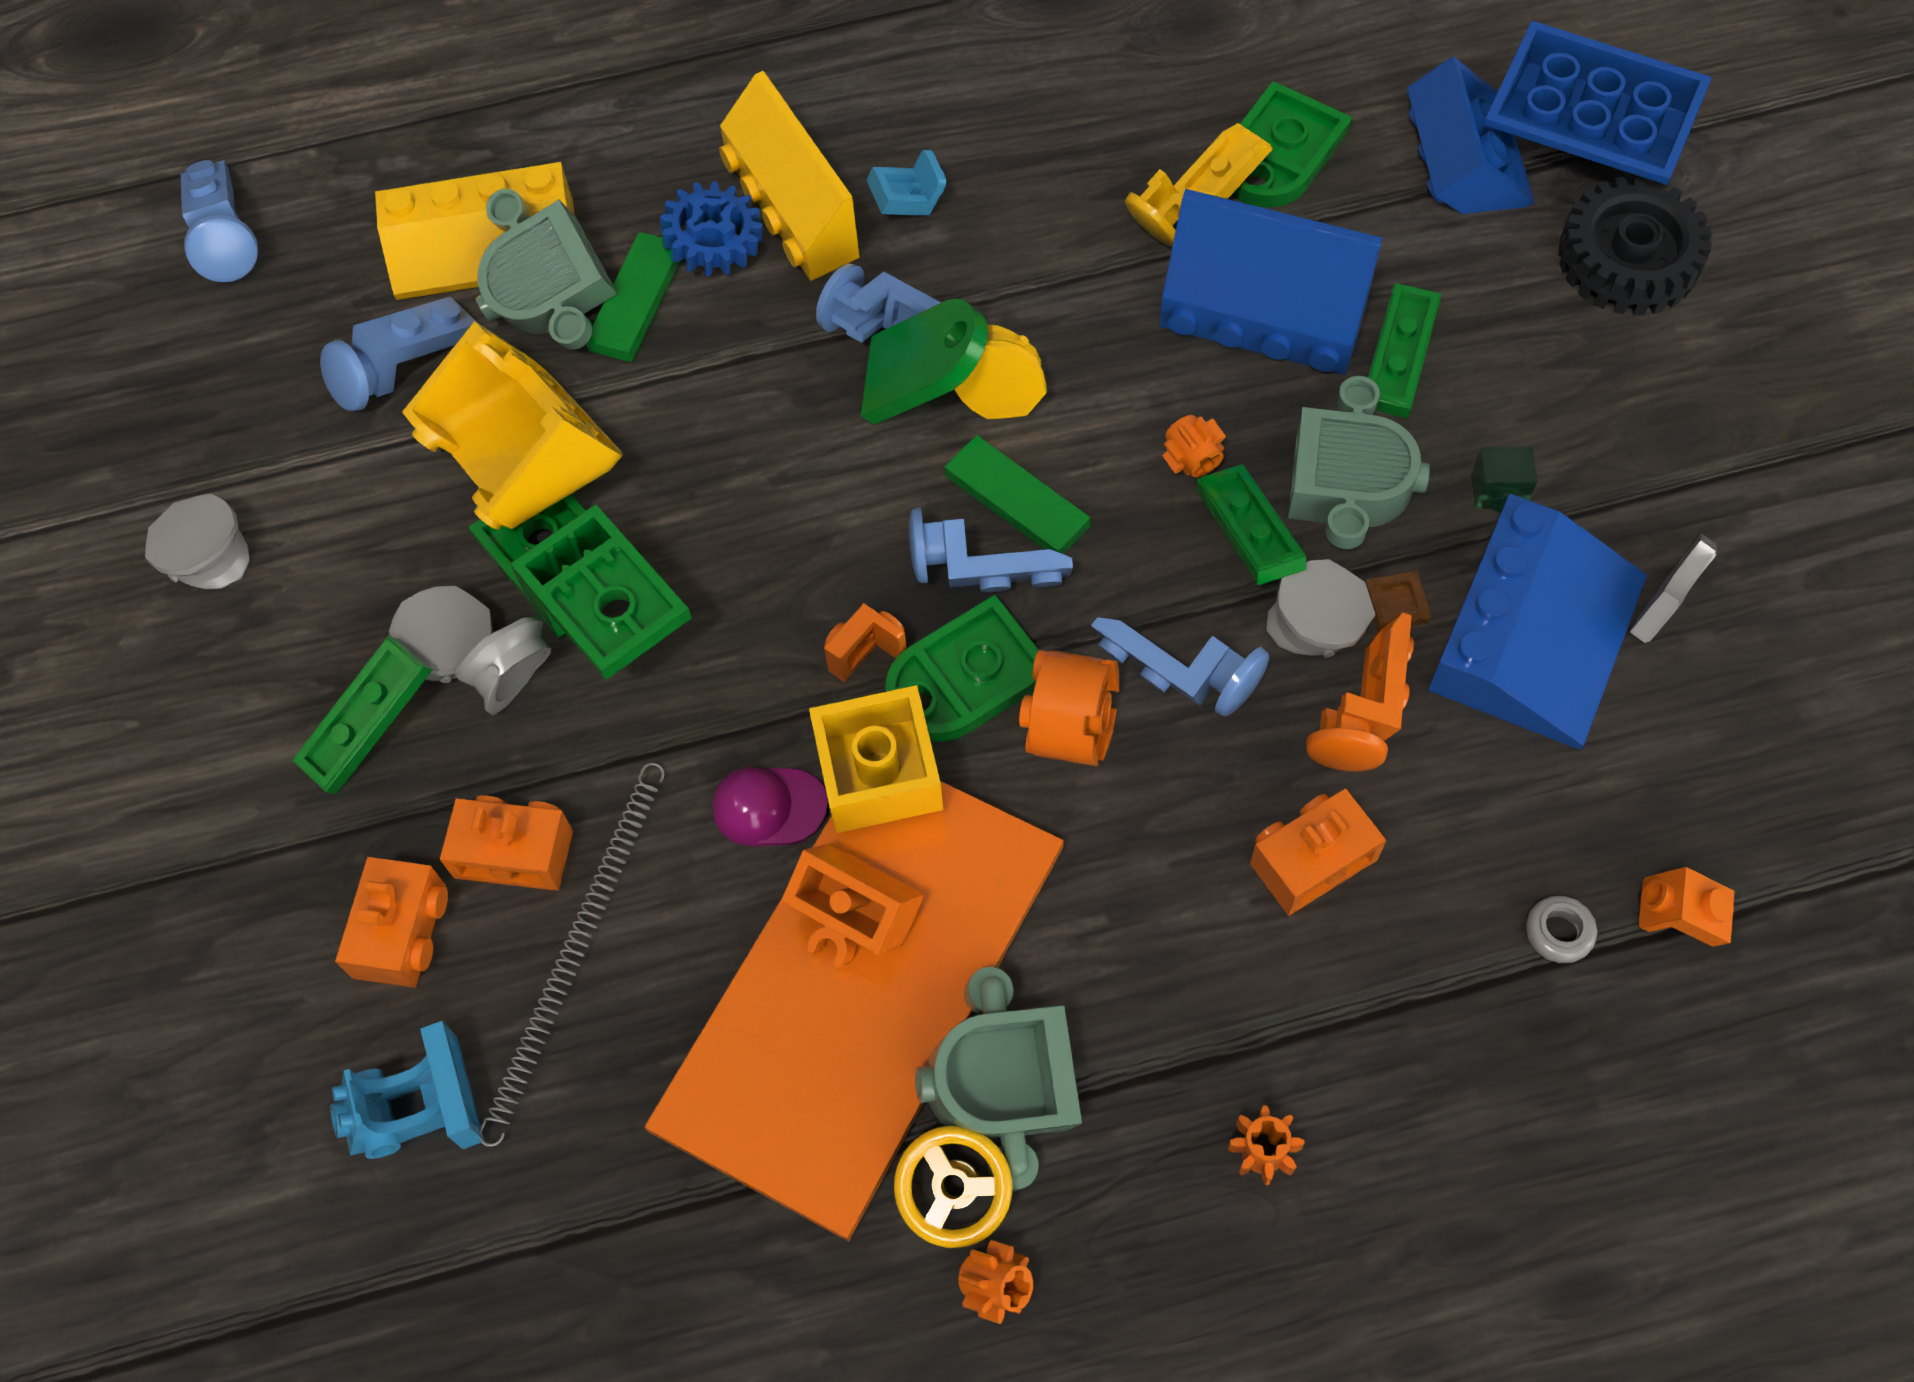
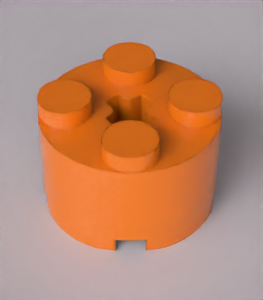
M1038 650L1033 665V680L1036 681L1033 696H1024L1019 714L1020 727L1028 728L1026 752L1038 757L1099 766L1098 760L1103 761L1106 756L1115 724L1117 709L1111 708L1112 696L1109 691L1119 692V667L1117 661L1054 650Z

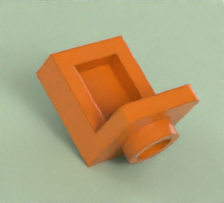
M863 603L846 623L841 622L837 624L827 636L824 652L828 671L845 682L876 646L897 658L899 654L907 649L904 627L890 613L886 611L878 613Z
M1688 867L1645 877L1642 882L1638 925L1648 932L1673 927L1712 947L1731 943L1735 891Z

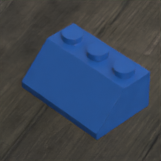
M1454 56L1407 87L1412 106L1409 109V116L1419 132L1421 143L1418 144V150L1428 167L1430 179H1428L1427 185L1429 191L1437 202L1441 204L1445 202L1461 214L1525 208L1534 203L1516 136L1484 125L1487 114L1498 93L1496 89Z

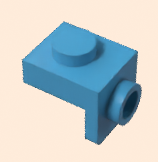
M922 150L913 168L872 167L866 180L881 214L930 216L946 186L945 174L940 168L932 150Z

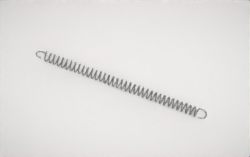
M652 762L644 765L638 776L640 784L634 786L636 793L630 795L633 802L626 804L628 810L622 813L624 819L618 822L620 828L614 831L616 837L610 839L613 847L606 848L609 856L602 857L604 865L598 866L600 874L594 875L596 883L589 886L593 893L585 895L588 902L582 903L581 907L584 911L577 913L580 921L572 923L576 930L568 932L572 940L564 941L567 949L560 951V955L564 959H557L555 961L559 967L551 970L555 978L547 979V983L551 988H544L542 990L546 996L538 999L542 1007L534 1008V1013L538 1017H531L529 1019L534 1027L525 1028V1032L530 1037H522L520 1039L521 1043L526 1047H517L516 1051L521 1057L511 1058L517 1067H508L507 1071L513 1077L502 1078L508 1087H499L498 1091L504 1097H495L493 1099L494 1103L500 1108H489V1112L495 1118L487 1117L483 1120L479 1129L480 1135L486 1120L510 1124L509 1121L499 1117L491 1110L515 1114L514 1111L504 1107L496 1100L519 1104L518 1101L504 1094L501 1089L524 1094L523 1091L513 1087L505 1079L528 1084V1081L516 1076L510 1069L530 1074L533 1072L519 1065L514 1059L537 1064V1061L523 1055L519 1049L541 1054V1051L529 1046L523 1039L546 1044L545 1041L529 1033L528 1029L551 1034L549 1031L536 1025L532 1020H542L555 1024L554 1021L546 1019L536 1010H545L556 1015L559 1014L558 1011L545 1006L541 1000L553 1001L563 1005V1002L552 998L545 990L568 995L567 992L559 990L549 981H559L569 986L572 985L571 982L558 977L554 971H562L576 976V973L566 970L559 965L558 961L581 966L580 963L568 959L562 952H572L581 957L585 956L583 953L570 948L567 942H574L584 947H589L588 944L575 939L571 933H581L589 938H593V935L581 931L575 924L582 923L595 929L598 928L596 925L583 920L579 914H588L594 918L602 919L601 916L589 912L583 905L589 904L602 910L606 909L604 906L592 902L588 895H595L607 901L610 900L609 897L595 892L592 886H601L606 890L614 891L612 887L597 881L596 877H605L613 882H618L616 878L604 874L600 868L606 867L617 873H622L621 869L608 865L604 859L612 858L619 863H626L625 860L612 856L608 850L616 849L623 854H630L629 851L615 846L612 841L620 840L630 846L634 845L632 841L619 837L616 832L624 831L634 837L638 836L636 832L623 828L621 822H628L638 828L642 827L640 823L628 820L625 817V813H632L642 819L646 818L644 814L632 811L629 808V804H636L645 810H650L648 805L636 802L633 799V795H640L646 800L654 801L653 797L640 793L637 790V786H643L652 792H658L657 788L644 784L641 781V776L649 765H655L660 768L662 776L659 782L663 781L664 770L657 763ZM502 1133L500 1139L493 1144L484 1142L482 1136L479 1140L485 1146H496L504 1138V1133Z

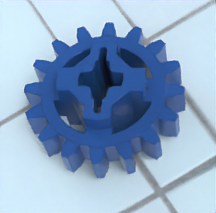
M713 181L710 185V190H703L702 186L696 182L693 183V193L688 194L686 191L679 189L676 191L677 202L669 200L665 202V214L660 216L663 248L671 249V260L674 263L685 258L687 271L692 272L699 265L704 267L706 276H711L713 268L720 267L722 272L728 275L730 274V264L735 263L744 268L747 266V255L757 256L758 242H762L763 224L760 223L761 211L759 208H751V197L749 195L737 198L735 186L731 185L724 192L719 190L718 182ZM686 221V230L682 232L681 226ZM741 226L742 231L740 235L737 236V227Z

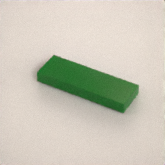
M642 232L638 233L613 283L618 294L604 302L592 326L591 337L586 343L589 352L633 362L680 261L674 263L671 260V249L663 248L662 237Z
M1394 283L1368 378L1373 380L1380 390L1376 411L1408 419L1441 293Z
M978 435L944 466L945 477L1044 550L1051 549L1064 554L1090 528L1091 517Z
M1243 464L1197 479L1198 494L1258 586L1307 570L1306 555Z
M388 635L292 761L325 792L337 794L433 669L399 639Z

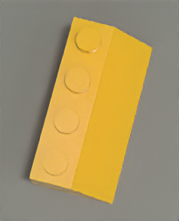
M761 71L755 74L720 125L724 143L723 146L719 147L720 156L727 170L730 173L736 171L740 176L742 190L745 195L751 197V204L757 202L761 207V215L768 231L772 235L779 234L782 238L783 249L793 267L800 265L809 280L812 281L860 258L852 195L765 72Z
M556 162L375 191L377 228L395 299L402 300L478 287V268L481 258L488 246L498 236L505 233L488 218L486 213L488 199L500 189H511L517 192L529 206V217L559 199L574 214L573 198L562 163Z

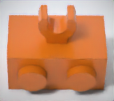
M1346 788L1331 798L1327 794L1315 797L1301 809L1300 817L1287 825H1284L1282 821H1278L1264 829L1255 839L1256 844L1250 865L1288 916L1376 862L1382 852L1386 839Z
M487 795L477 796L475 800L456 798L440 860L454 879L559 891L573 829L563 811L549 803L533 801L529 802L527 806L510 805L502 799Z
M829 843L802 851L781 901L825 925L823 928L817 929L812 933L807 943V951L811 954L818 953L823 950L826 940L831 939L837 946V954L833 959L832 965L839 968L852 960L856 950L855 942L877 955L903 945L925 894Z
M367 857L335 960L352 979L411 988L417 987L421 971L424 972L428 969L432 959L433 942L431 935L435 921L442 918L448 902L446 885L432 866Z

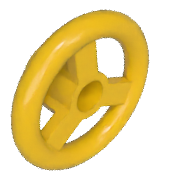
M942 1126L920 1135L904 1151L895 1172L894 1195L903 1220L920 1238L940 1247H967L990 1236L1004 1220L1012 1198V1176L1008 1162L1001 1150L987 1136L959 1126ZM960 1144L974 1149L989 1164L993 1176H979L976 1168L965 1160L953 1159L949 1161L941 1145ZM923 1156L934 1172L932 1190L936 1198L926 1218L918 1210L912 1195L914 1170ZM948 1175H957L963 1180L964 1192L962 1195L952 1196L946 1191L944 1182ZM977 1196H994L987 1213L975 1224L955 1230L942 1228L952 1209L968 1206Z

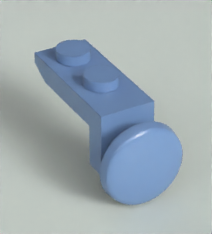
M210 160L194 163L186 169V172L180 174L182 215L189 228L184 239L185 255L192 268L201 276L216 282L236 281L246 276L254 267L258 257L257 239L252 230L239 219L235 211L233 183L225 160L216 163Z
M846 264L837 269L825 284L818 299L816 320L825 331L832 332L841 327L847 330L846 334L862 343L881 327L887 329L941 302L886 272H882L864 286L863 269L854 264Z
M450 296L353 325L351 347L342 340H334L326 344L322 349L320 367L325 385L332 398L343 409L348 411L362 410L366 407L369 396L375 394L379 397L394 392L396 366L398 363L456 345L476 320Z
M921 507L911 510L908 530L909 549L913 571L919 583H928V565L947 564L949 588L980 585L981 592L1005 591L1011 589V582L1031 580L1032 587L1035 588L1053 587L1062 584V577L1071 576L1073 569L1072 557L1051 549L967 557L964 519L923 523Z
M1097 617L1091 625L1102 638L1098 643L1102 650L1122 664L1127 657H1130L1144 668L1139 675L1161 692L1165 693L1171 686L1199 707L1213 688L1220 692L1215 712L1224 717L1231 715L1245 703L1261 681L1269 663V653L1262 647L1255 649L1245 659L1212 636L1188 668L1120 620Z

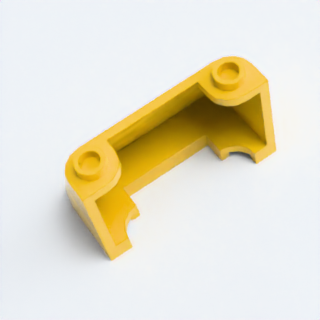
M476 321L472 323L402 411L404 416L415 427L412 436L419 443L433 452H436L440 447L451 453L479 487L472 496L473 501L477 505L474 513L484 523L496 530H499L502 525L514 529L611 471L623 456L621 450L546 369Z

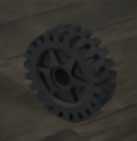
M1634 176L1631 185H1628L1625 177H1618L1614 179L1611 186L1605 180L1598 183L1594 191L1589 188L1582 194L1580 200L1577 199L1572 207L1560 238L1558 257H1561L1559 265L1562 272H1568L1567 282L1571 287L1581 284L1578 294L1585 300L1593 294L1596 295L1595 306L1604 309L1607 303L1611 302L1614 303L1613 313L1623 315L1628 306L1632 307L1633 316L1644 315L1648 307L1655 314L1663 312L1666 305L1672 308L1679 304L1683 297L1686 298L1698 281L1712 247V242H1709L1712 236L1711 227L1705 226L1707 221L1706 215L1703 211L1694 213L1697 203L1691 197L1681 202L1680 198L1683 191L1676 187H1673L1667 193L1662 191L1664 184L1656 181L1653 182L1651 187L1645 186L1644 177Z

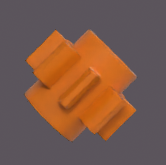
M1188 415L1177 420L1167 430L1165 434L1167 441L1163 445L1168 451L1162 456L1175 474L1183 470L1187 476L1191 474L1195 478L1202 477L1213 471L1223 460L1224 455L1222 451L1224 447L1220 442L1226 438V435L1213 418L1205 422L1202 416L1197 418L1195 415Z
M1263 1105L1258 1119L1253 1122L1246 1116L1240 1115L1238 1117L1236 1126L1245 1135V1138L1231 1139L1228 1144V1151L1241 1153L1243 1159L1239 1170L1241 1176L1252 1170L1261 1173L1264 1185H1269L1274 1171L1278 1168L1290 1176L1294 1173L1297 1166L1287 1153H1296L1302 1150L1305 1141L1299 1137H1291L1289 1127L1293 1120L1292 1115L1285 1116L1280 1120L1270 1116L1268 1106ZM1259 1135H1268L1269 1144L1277 1146L1272 1156L1264 1155L1263 1147L1255 1144Z
M990 1240L987 1254L972 1249L970 1255L964 1260L958 1277L960 1290L966 1296L962 1302L963 1307L977 1311L978 1317L997 1324L1002 1323L1005 1310L1019 1314L1022 1311L1021 1309L1029 1302L1033 1291V1277L1030 1270L1026 1267L1029 1258L1014 1253L1013 1246Z

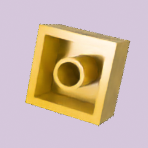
M917 685L809 708L836 833L943 810L941 783Z

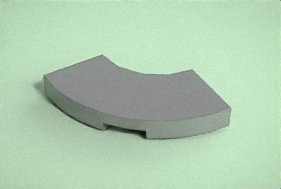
M1701 533L1646 604L1633 624L1630 633L1644 643L1650 642L1679 608L1688 591L1717 555V544Z

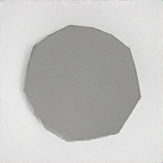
M212 493L174 502L148 527L145 558L160 573L168 574L167 576L175 583L179 580L190 586L202 589H223L241 580L250 562L248 545L238 529L236 513L225 500Z
M1330 559L1310 560L1306 562L1307 570L1280 579L1277 601L1268 611L1266 631L1278 647L1294 654L1323 655L1324 658H1329L1343 648L1354 646L1366 633L1376 614L1366 583Z
M457 586L433 587L420 591L402 601L389 629V636L399 639L433 669L425 680L440 681L441 683H450L452 679L457 678L454 671L461 661L484 637L493 633L490 609Z
M539 616L521 618L484 637L454 671L459 681L474 687L483 697L485 710L492 716L509 705L527 684L534 672L551 654V647L542 638L543 620Z

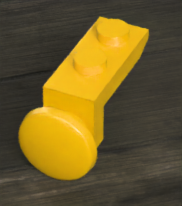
M1237 123L1223 131L1175 185L1172 184L1167 174L1159 169L1147 183L1149 187L1141 196L1130 192L1125 199V205L1132 217L1146 232L1159 242L1173 247L1176 232L1173 225L1178 221L1185 189L1228 199L1273 149L1268 142Z

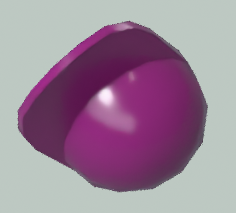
M748 766L731 771L717 785L712 800L714 823L723 836L736 844L750 847L781 846L804 842L818 831L825 820L828 807L826 789L815 776L803 770L791 768H758Z

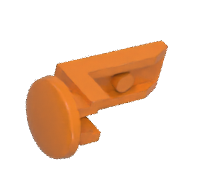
M1402 612L1378 631L1365 649L1361 695L1358 696L1346 692L1341 696V705L1338 707V711L1330 708H1325L1322 711L1320 730L1311 733L1306 738V752L1316 763L1334 770L1357 772L1377 768L1386 760L1388 746L1384 741L1401 730L1402 713L1409 698V685L1405 682L1407 663L1411 658L1414 648V640L1410 637L1412 615Z

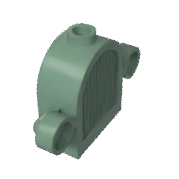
M511 189L496 191L488 199L486 213L488 218L505 233L498 236L488 246L479 264L478 287L481 295L475 299L480 310L491 323L502 317L510 325L522 332L529 334L550 333L552 338L566 349L574 350L583 347L589 341L592 334L591 322L584 314L618 293L577 217L560 199L529 217V206L517 192Z
M1364 376L1350 377L1341 384L1337 398L1339 411L1302 407L1296 433L1288 519L1326 523L1325 534L1331 544L1341 549L1358 547L1365 540L1369 527L1380 526L1396 519L1408 506L1413 492H1426L1429 480L1430 464L1421 462L1420 450L1413 436L1393 420L1373 415L1379 401L1380 390L1373 380Z
M984 967L976 971L968 979L964 988V997L968 1007L978 1015L968 1018L955 1026L935 1046L927 1065L916 1067V1094L919 1103L929 1102L933 1112L945 1126H959L985 1135L990 1140L1000 1139L1001 1146L998 1148L1003 1153L1010 1168L1013 1185L1012 1191H1018L1029 1186L1035 1180L1039 1169L1038 1158L1034 1150L1026 1144L1025 1136L1067 1131L1082 1124L1064 1006L1007 1012L1006 1007L1013 997V984L1010 977L999 968ZM988 1164L989 1176H993L991 1168Z

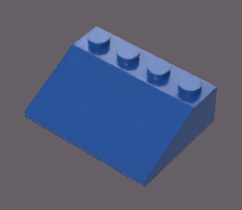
M1531 20L1487 114L1484 125L1668 185L1712 77Z
M1185 189L1162 296L1159 327L1170 329L1180 335H1193L1216 341L1226 347H1239L1262 353L1272 359H1284L1311 366L1318 371L1346 375L1361 328L1383 238Z
M1509 493L1428 691L1581 750L1586 741L1647 574L1561 512Z

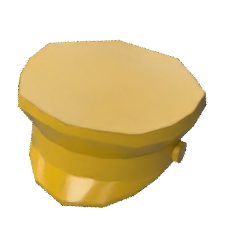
M987 324L988 337L984 352L971 374L954 390L972 411L986 419L1027 416L1047 392L1046 381L1041 368V359L1035 347L1029 343L1026 336H1020L999 325Z

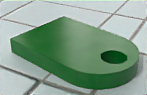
M1272 81L1240 123V125L1268 142L1273 149L1248 176L1261 177L1266 183L1251 185L1244 180L1233 192L1232 196L1243 203L1263 208L1279 207L1295 201L1307 190L1348 134L1353 117Z
M950 299L872 335L861 417L875 425L942 396L958 387L974 370L984 352L988 337V325L984 315L965 300Z
M993 595L899 654L888 671L885 690L887 692L917 685L919 694L925 695L931 700L930 706L923 711L930 741L944 742L954 740L968 734L1022 700L1025 695H1030L1034 692L1036 681L1033 680V665L1038 649L997 596Z

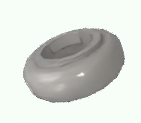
M1549 896L1537 902L1530 910L1525 925L1527 938L1534 950L1545 959L1557 963H1574L1586 957L1595 946L1598 934L1595 918L1589 909L1578 900L1567 896ZM1561 917L1569 921L1575 928L1576 940L1563 942L1554 938L1547 929V919Z

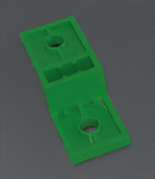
M571 494L514 529L502 525L499 530H496L481 519L468 527L476 542L558 638L566 634L605 681L692 619L689 608L597 505H594L586 511ZM549 529L553 531L551 536L537 545L527 542L529 536L536 530ZM625 600L630 603L628 610L619 617L611 618L602 614L604 607L611 601Z

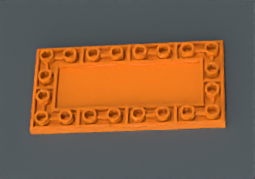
M941 781L943 810L841 833L835 832L831 816L813 847L831 843L925 894L903 945L877 955L855 942L856 950L852 960L848 964L836 968L832 963L837 954V946L831 939L826 940L822 951L815 954L807 951V943L812 933L817 929L823 928L825 925L780 900L645 1125V1129L654 1136L848 1242L924 1103H919L916 1094V1067L926 1066L931 1052L938 1042L959 1023L972 1017L974 1012L968 1007L964 997V988L968 979L981 968L999 967L1064 848V840Z

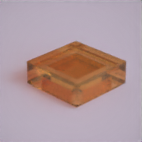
M1417 571L1366 580V586L1376 614L1374 622L1377 632L1402 612L1412 615L1411 627L1429 623L1431 612Z

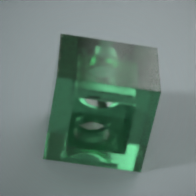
M1481 447L1471 473L1475 509H1493L1502 512L1509 493L1530 500L1537 484L1533 447Z

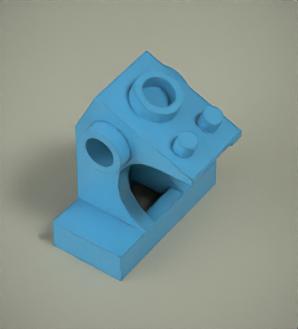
M443 1021L420 1028L426 1056L413 1068L389 1077H384L383 1071L380 1069H368L356 1074L350 1069L343 1071L341 1085L332 1087L334 1102H338L330 1104V1113L336 1138L346 1137L350 1155L365 1153V1157L369 1159L385 1157L398 1151L401 1148L400 1143L443 1127L446 1129L447 1136L461 1149L481 1143L479 1140L481 1136L485 1142L483 1132L480 1135L479 1129L481 1125L458 1038ZM421 1090L425 1110L402 1119L394 1120L390 1100Z

